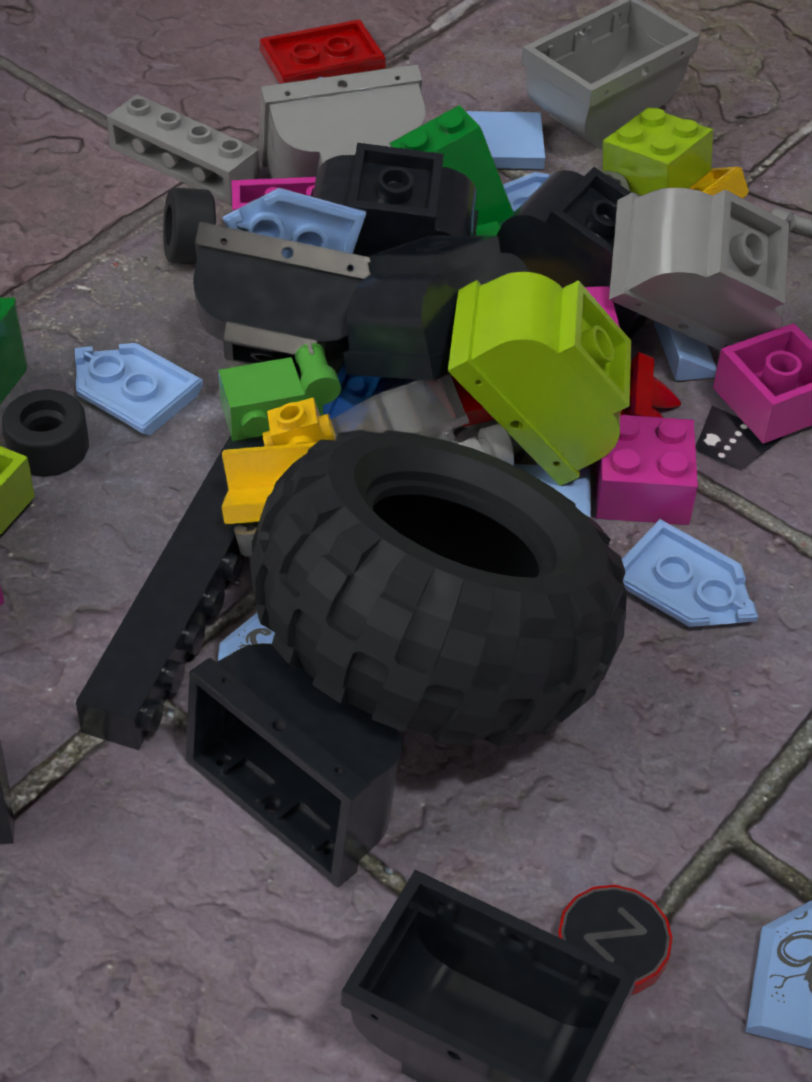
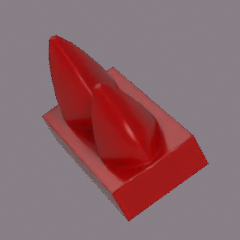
M638 352L631 361L629 407L621 410V415L664 418L655 408H674L681 406V402L667 385L653 376L654 358Z

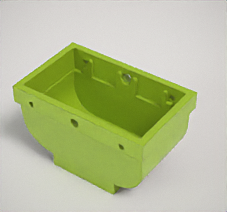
M514 272L483 285L476 280L459 289L448 371L559 486L579 478L580 469L605 457L613 450L619 440L621 410L629 407L631 340L579 280L562 288L546 276L532 272Z

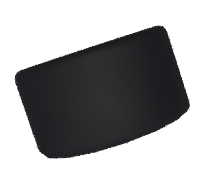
M172 188L168 191L163 219L164 251L168 262L196 264L195 240L199 222L216 225L215 201L213 194L209 190Z
M43 389L23 394L7 406L2 416V430L6 448L28 457L31 474L47 476L68 471L84 459L89 449L85 410L77 398L64 391Z

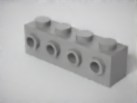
M138 94L107 115L111 149L196 189L209 190L215 198L230 205L232 204L231 180L260 179L259 150Z

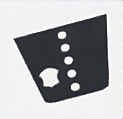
M712 406L695 448L698 452L737 470H744L781 441L783 437L763 444L739 417Z

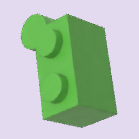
M311 343L314 354H310L307 344L302 345L296 351L295 359L301 370V380L291 357L218 370L221 406L232 441L263 436V432L270 430L267 411L287 403L299 402L314 397L319 413L323 415V405L331 403L338 397L341 386L335 370L328 366L324 349L320 344Z

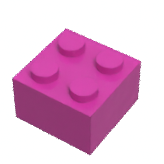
M795 323L724 347L720 351L713 389L763 444L812 425V341Z
M621 415L620 436L616 446L609 454L596 461V519L656 523L661 519L668 524L690 525L698 488L694 420Z

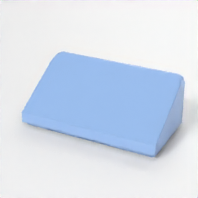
M654 321L675 381L715 377L717 368L707 344Z

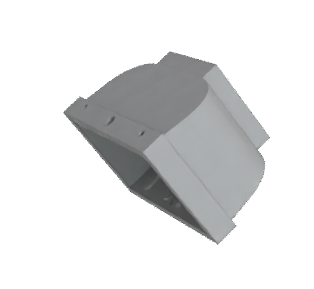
M618 0L523 47L521 64L527 67L528 96L534 104L548 112L549 116L603 150L604 139L648 107L660 108L673 96L685 76L690 55L697 52L700 35L641 0Z
M418 65L262 86L260 93L258 144L262 167H268L271 179L316 177L318 168L326 160L340 155H355L357 142L390 147V142L424 124L426 111L421 94L422 77Z
M665 188L642 196L631 193L617 202L609 300L720 351L724 347L775 329H780L783 319V304H785L789 223L727 190H723L713 196L687 188Z

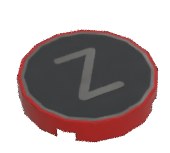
M619 885L596 886L576 895L562 912L557 935L561 939L638 974L632 994H637L657 982L667 968L673 940L668 918L655 901L636 889Z

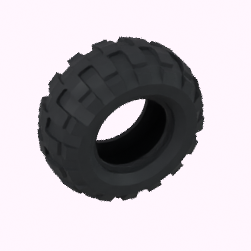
M365 430L338 433L335 441L320 440L309 448L307 453L294 462L276 481L273 491L267 497L252 540V556L250 559L251 583L260 624L275 632L272 641L274 648L289 665L309 673L314 678L313 686L339 703H349L373 715L372 720L403 732H405L406 728L430 734L440 742L467 746L471 745L473 739H484L495 745L504 746L525 742L530 732L546 734L595 695L624 637L627 593L623 578L626 572L621 556L608 546L611 539L596 521L575 507L576 504L553 487L518 467L476 449L443 439L392 430H385L384 433Z

